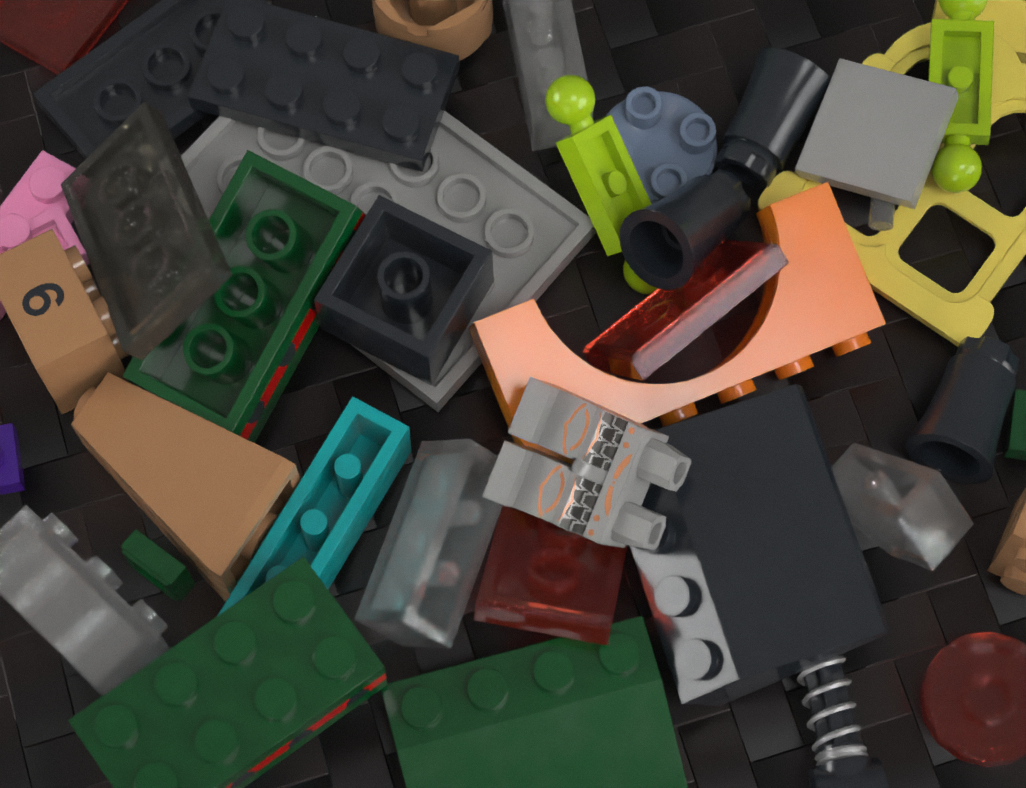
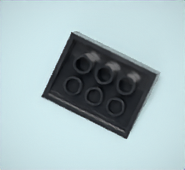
M794 384L655 430L669 436L667 444L689 457L691 465L683 485L679 487L677 492L650 483L641 506L666 516V527L655 550L630 546L682 704L724 705L892 633L802 386Z

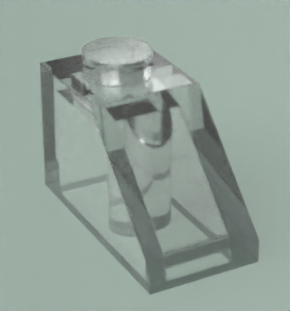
M853 443L831 467L851 523L890 555L934 571L974 525L940 471Z

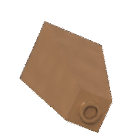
M109 372L98 387L92 386L84 392L74 410V421L71 425L86 449L226 603L301 481L296 464Z

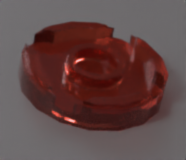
M990 631L965 634L942 648L924 673L919 695L924 723L937 744L957 759L983 767L1011 764L1026 756V645L1016 638Z

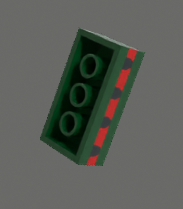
M247 150L130 361L123 377L164 400L255 443L320 325L314 299L366 217V214L356 205Z
M303 556L70 718L68 722L114 788H244L388 684L384 665Z

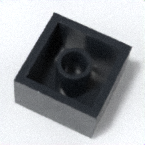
M379 195L314 299L320 327L327 333L433 385L494 282L492 250Z

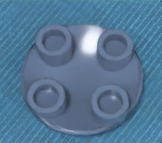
M638 87L632 90L625 100L618 103L606 115H612L652 204L677 191L697 176L711 175L717 157L715 123L711 117L705 114L692 101L674 93L656 91L651 87Z

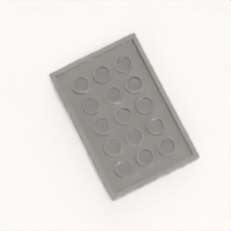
M445 110L423 172L219 116L154 184L159 197L203 230L247 150H250L356 205L366 215L377 197L381 195L492 250L494 282L433 385L353 346L437 412L441 410L482 363L468 327L478 320L531 299L537 301L596 234V230L588 215Z

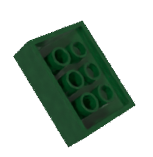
M643 616L388 683V685L381 689L406 788H688L662 679Z

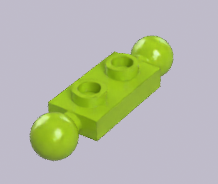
M939 0L941 10L950 19H932L928 81L956 88L959 95L941 143H945V146L937 152L931 167L935 183L941 189L950 193L968 191L978 182L982 172V163L979 155L970 147V144L988 145L990 139L994 21L975 20L984 11L988 0Z
M577 75L561 76L548 87L545 104L550 116L557 122L568 125L572 134L556 142V145L607 256L622 252L620 229L625 218L632 212L649 206L652 203L612 115L593 121L591 113L595 106V93L592 86L584 78ZM624 261V278L633 290L642 294H654L662 290L644 282L634 273L627 261Z

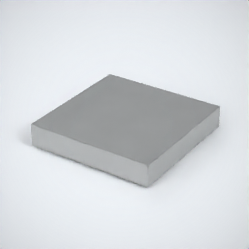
M839 58L795 167L797 174L801 178L819 183L828 182L833 187L915 209L958 101L959 95L956 88Z

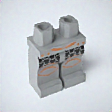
M530 377L508 433L574 459L573 465L532 447L504 441L482 497L551 522L599 544L625 548V545L655 550L666 527V516L641 505L650 483L677 492L679 487L683 485L691 465V459L667 444L669 436L650 429L555 384Z

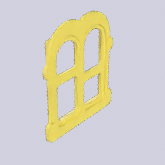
M931 22L908 31L895 41L884 55L880 53L873 54L867 57L862 64L905 75L916 64L929 60ZM994 33L991 126L998 119L1009 114L1026 113V63H1021L1014 49L996 33ZM945 143L940 144L938 151L945 146ZM970 144V147L974 149L976 145ZM931 169L915 209L899 205L877 235H863L846 224L872 290L957 347L967 336L974 338L982 337L994 316L992 300L1026 255V207L1018 216L1008 217L969 191L950 193L941 189L935 183ZM783 171L773 179L770 186L760 195L758 210L761 211L770 204L822 183L801 178L796 171ZM935 205H942L989 235L995 243V248L968 286L959 293L947 291L905 263L898 254L900 246L927 210Z

